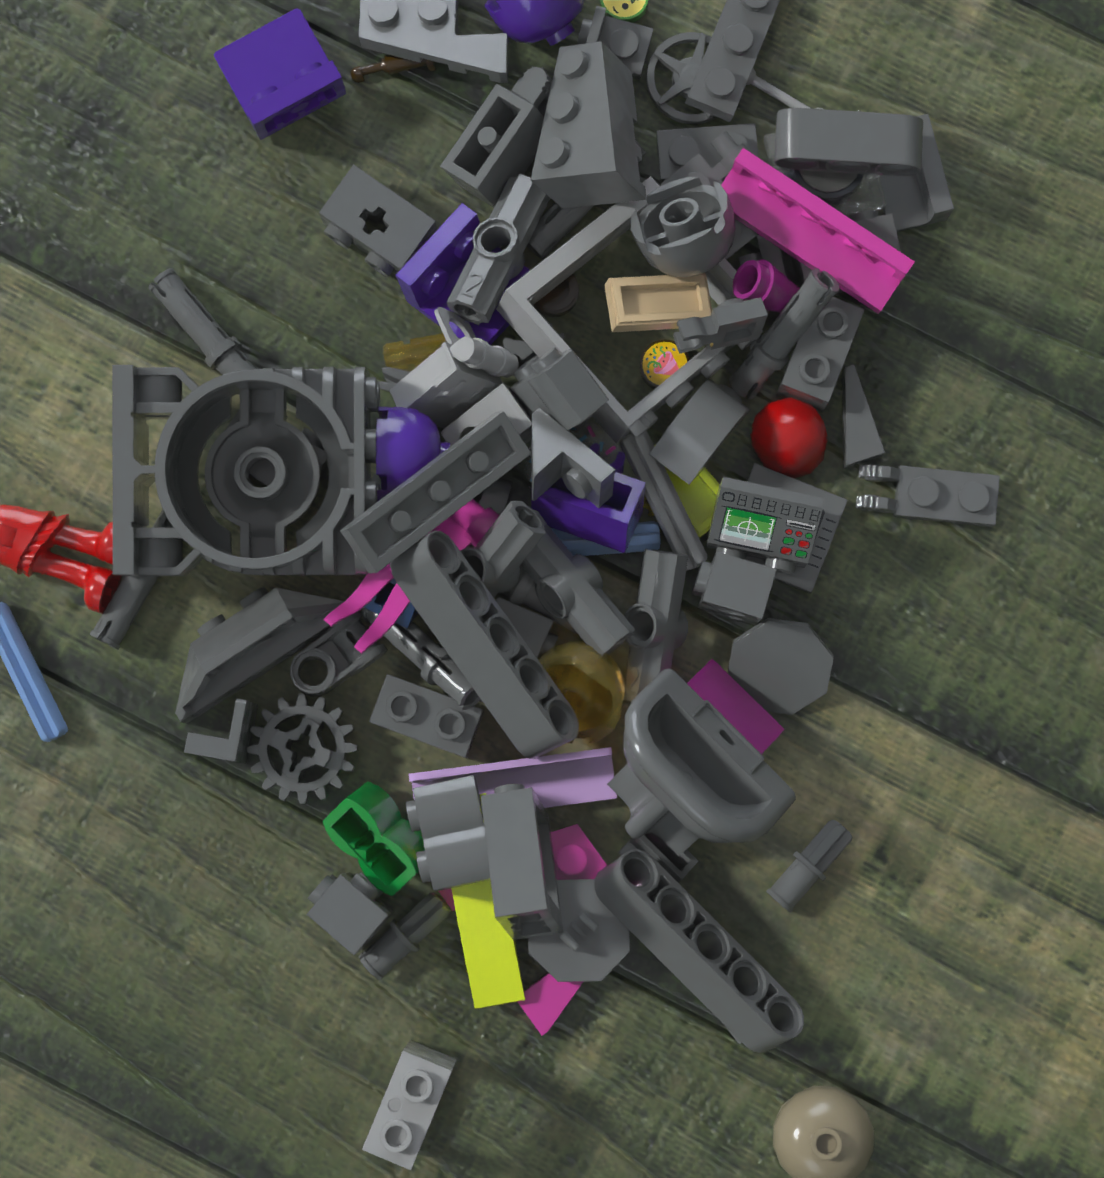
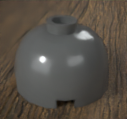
M699 177L673 180L654 189L646 196L648 205L641 211L640 215H638L635 209L631 216V232L639 249L651 266L669 276L690 277L714 268L727 256L734 242L736 221L729 197L720 183L713 181L714 187L702 185Z

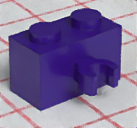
M592 444L589 449L599 456L600 444ZM619 451L616 460L609 464L615 469L613 496L600 508L596 507L587 498L581 499L572 494L562 478L554 483L537 500L533 501L531 498V508L540 513L549 527L625 553L643 513L646 482L623 475L625 453Z

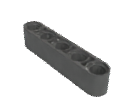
M434 530L390 563L392 575L399 587L523 756L529 759H536L577 737L579 722L573 708L448 535Z
M639 849L629 850L597 873L594 888L600 901L747 1048L753 1052L765 1053L801 1033L804 1026V1015L797 1001L651 855Z

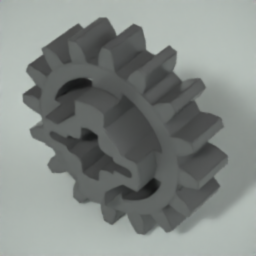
M298 694L296 706L291 707L290 703L282 697L278 699L280 712L275 715L273 712L264 709L261 714L267 721L264 728L252 726L250 732L260 737L258 745L247 747L248 753L259 755L260 762L253 765L250 769L252 773L265 772L268 775L262 784L264 790H270L276 785L281 787L279 791L280 800L287 801L293 791L297 792L300 804L308 803L309 794L312 791H315L320 800H325L328 798L325 786L332 784L342 789L345 785L338 776L341 770L352 772L355 770V766L346 761L347 753L359 751L358 745L346 743L345 738L355 728L351 724L343 726L338 724L344 713L339 707L332 710L329 714L326 713L327 700L325 698L319 697L314 706L311 707L308 704L307 696L305 694ZM305 715L300 727L288 732L277 729L289 718ZM324 723L327 724L334 735L336 752L327 749L322 739L321 733ZM308 735L310 736L309 745L315 748V754L312 758L303 757L301 762L298 763L296 762L297 753L291 750V744L294 740L302 742L305 736ZM270 746L279 749L285 763L282 775L272 763ZM322 766L329 769L325 775L313 782L300 783L306 771L312 768Z

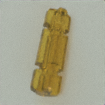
M444 334L410 339L409 344H403V341L386 343L383 346L386 367L403 370L408 369L407 364L413 363L417 367L439 349L443 342H447Z

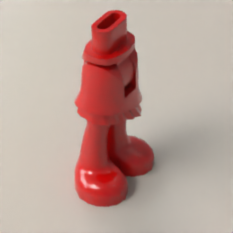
M0 505V564L13 570L18 575L24 573L26 576L31 577L36 572L74 584L84 589V602L88 609L103 614L120 584L121 576L113 575V569L76 561L51 552V549L54 545L92 555L113 565V522H109L104 530L99 532L68 525L70 522L69 514L56 516L54 511H38L14 505Z

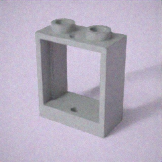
M410 1040L402 1051L362 1150L411 1170L457 1059Z

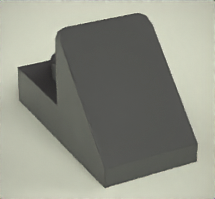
M541 408L533 412L531 429L532 500H537L554 483L562 478L572 494L581 499L587 498L596 507L600 508L613 496L615 469Z

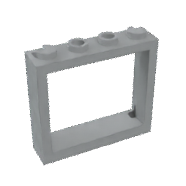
M651 176L642 183L646 189V196L654 189L660 187ZM646 200L616 203L505 290L496 310L539 358L554 347H556L560 354L571 348L532 305L631 228L632 214L636 209L638 215H640L641 211L648 205ZM725 258L714 268L704 272L707 277L709 295L718 305L727 300L737 298L732 288L733 279L737 271ZM754 340L739 343L737 345L741 350H744ZM709 344L628 412L583 363L609 398V401L591 416L616 444L629 433L638 438L658 420L654 413L665 403L671 409L674 408L694 390L690 382L702 373L706 379H709L729 361L725 353L736 344L711 350Z

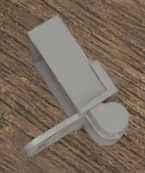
M438 307L434 313L447 342H443L439 349L390 389V393L396 407L415 409L428 415L437 427L445 429L475 403H478L502 384L500 376L504 378L513 376V373L518 368V359L506 348L491 346L487 341L476 338L468 321L462 319L455 312ZM449 321L456 324L462 330L465 337L459 339L452 331Z

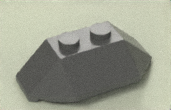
M261 587L242 599L239 603L243 609L227 620L221 614L203 624L197 630L201 637L193 641L189 648L175 712L180 722L189 724L320 638L331 627L324 621V618L345 601L277 587L268 592L265 587Z

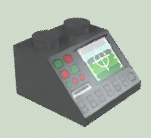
M723 477L717 492L706 547L716 549V553L718 551L744 560L746 556L766 560L765 566L777 569V572L794 574L796 566L805 568L809 563L825 498Z

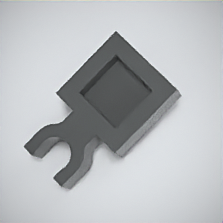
M761 297L747 301L741 298H734L721 303L717 308H713L711 316L702 318L690 317L678 320L679 332H674L673 337L679 354L696 350L707 344H710L711 350L752 341L759 339L768 314Z

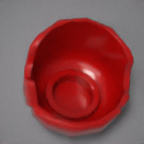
M788 397L769 402L755 415L750 434L752 447L763 466L795 479L811 474L824 460L828 442L825 423L819 412L811 404Z

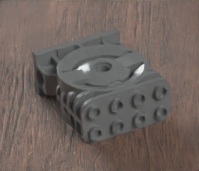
M112 365L113 575L127 577L187 576L203 559L232 572L249 575H367L368 571L340 530L378 502L377 490H380V484H377V481H371V463H376V429H371V412H378V407H380V383L377 382V378L370 377L366 367H355V369H336L335 367H324L323 369H305L304 367H293L292 369L263 368L234 371L215 377L199 386L179 367ZM182 382L192 391L183 400ZM287 393L297 396L296 417L312 429L325 450L329 466V483L325 498L317 513L307 524L296 531L297 547L287 552V527L298 521L310 509L317 497L321 478L319 458L312 443L299 429L287 422ZM240 394V421L225 429L211 446L205 464V484L208 495L216 509L226 519L240 526V557L232 555L231 531L223 527L212 516L203 501L198 477L203 449L217 428L231 419L232 396ZM168 419L157 445L155 465L150 466L149 425L146 424V420ZM258 461H271L276 472L273 482L267 487H255L250 481L249 476L252 466ZM154 482L156 483L161 506L174 528H147L149 526V487ZM183 541H186L194 549L183 559Z

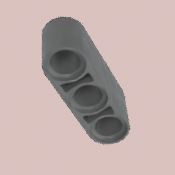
M811 108L779 110L776 119L774 163L778 167L794 170L888 176L915 175L921 172L924 122L920 117L905 114Z

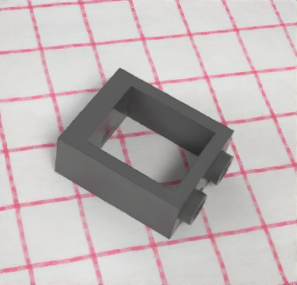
M506 784L496 787L494 794L481 796L495 918L513 940L562 933L563 924L549 815L532 787L525 788L522 784Z

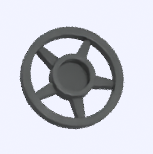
M687 32L668 38L654 51L647 67L646 86L652 102L665 116L684 124H702L717 118L704 111L701 114L682 113L666 104L678 95L687 99L703 59L704 45L708 46L711 40V36L704 33ZM697 43L693 57L679 61L664 54L676 45ZM658 61L673 72V86L662 97L657 91L654 80L655 66Z

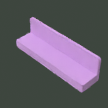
M611 747L540 756L536 759L525 758L408 774L409 782L412 783V791L416 787L472 775L476 777L479 794H494V789L501 785L522 784L525 788H533L544 808L617 798V794L607 785L614 777Z

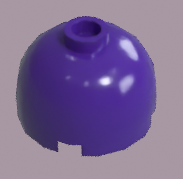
M488 0L484 5L503 33H507V36L511 39L526 44L546 39L549 45L552 46L575 31L571 22L582 11L585 0Z
M378 407L376 475H379V478H381V490H377L378 501L451 447V442H441L438 427L428 415L411 408Z

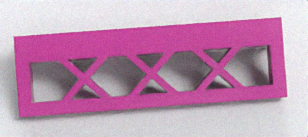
M745 148L738 154L731 171L721 184L729 197L736 220L811 270L818 268L820 272L823 270L828 272L836 279L841 290L877 314L881 312L915 262Z

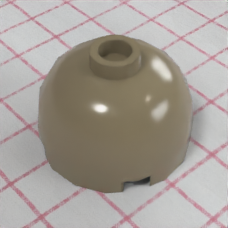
M812 1086L796 1093L781 1106L773 1124V1147L781 1167L792 1178H857L866 1169L873 1154L874 1128L867 1110L852 1094L834 1086Z

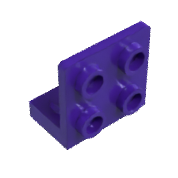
M298 8L214 53L216 62L260 140L347 94L342 76L333 60H328L303 13Z
M463 203L396 274L406 301L438 326L440 325L434 311L438 307L450 310L447 300L474 249L473 234L480 224L477 213ZM497 247L491 253H498L503 250ZM524 266L516 277L509 280L505 290L530 270ZM496 309L489 323L477 325L469 322L475 337L487 341L489 345L510 325ZM449 321L454 334L459 339L465 337L462 330L456 324Z

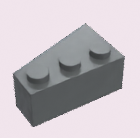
M602 41L560 47L531 181L562 209L647 200L646 189L640 182L638 162L642 161L641 148L635 142L633 124L638 121L632 71Z

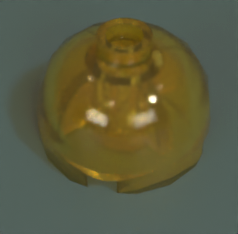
M579 641L555 645L538 657V661L577 715L579 733L576 738H590L589 743H593L612 733L624 709L626 681L616 660L608 653L602 656L590 645Z

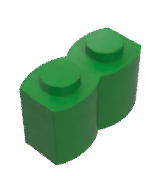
M367 781L345 798L323 820L325 830L331 840L343 852L358 858L360 868L366 878L385 894L393 896L419 872L416 852L425 851L421 830L412 832L409 821L402 819L394 800L379 786Z

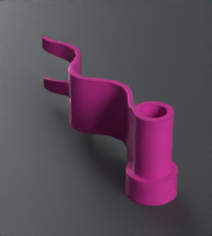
M472 499L432 531H441L448 535L461 551L470 544L476 547L500 515L491 507L484 509L478 502ZM390 563L377 573H368L353 594L324 618V621L332 627L371 602L384 586L394 578ZM397 583L376 620L354 646L361 654L390 630L410 603V600Z

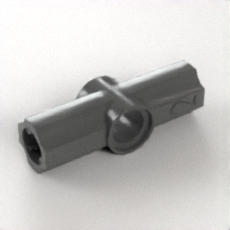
M521 174L517 177H509L489 219L480 223L474 231V249L447 300L448 308L465 321L477 325L489 323L509 280L516 277L524 267V250L550 200V197L531 181V177ZM508 246L501 252L491 253L497 247Z
M511 501L475 548L469 547L460 551L493 598L497 594L509 593L515 588L519 581L521 563L545 534L544 527L547 523L538 511L528 507L522 501Z
M546 525L544 527V536L521 563V566L536 583L535 592L544 609L557 619L565 618L600 660L608 656L631 637L635 629L603 592L602 578L594 564L581 554L573 556L552 529Z
M644 549L637 602L629 607L624 614V617L633 626L635 631L626 640L630 647L622 693L623 700L632 702L664 669H671L674 650L680 647L686 640L688 621L685 613L680 609L688 562L686 554Z

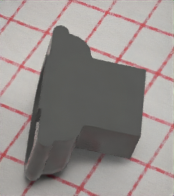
M664 669L631 702L625 713L623 749L627 764L607 783L629 807L631 817L625 824V829L631 837L639 839L645 833H653L660 837L678 856L698 838L712 843H751L767 834L796 800L793 789L764 761L765 757L708 700L704 701L675 671Z

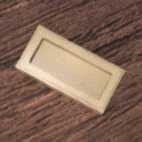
M706 273L690 277L660 275L608 278L604 285L612 332L678 329V320L690 317L711 316L712 313Z

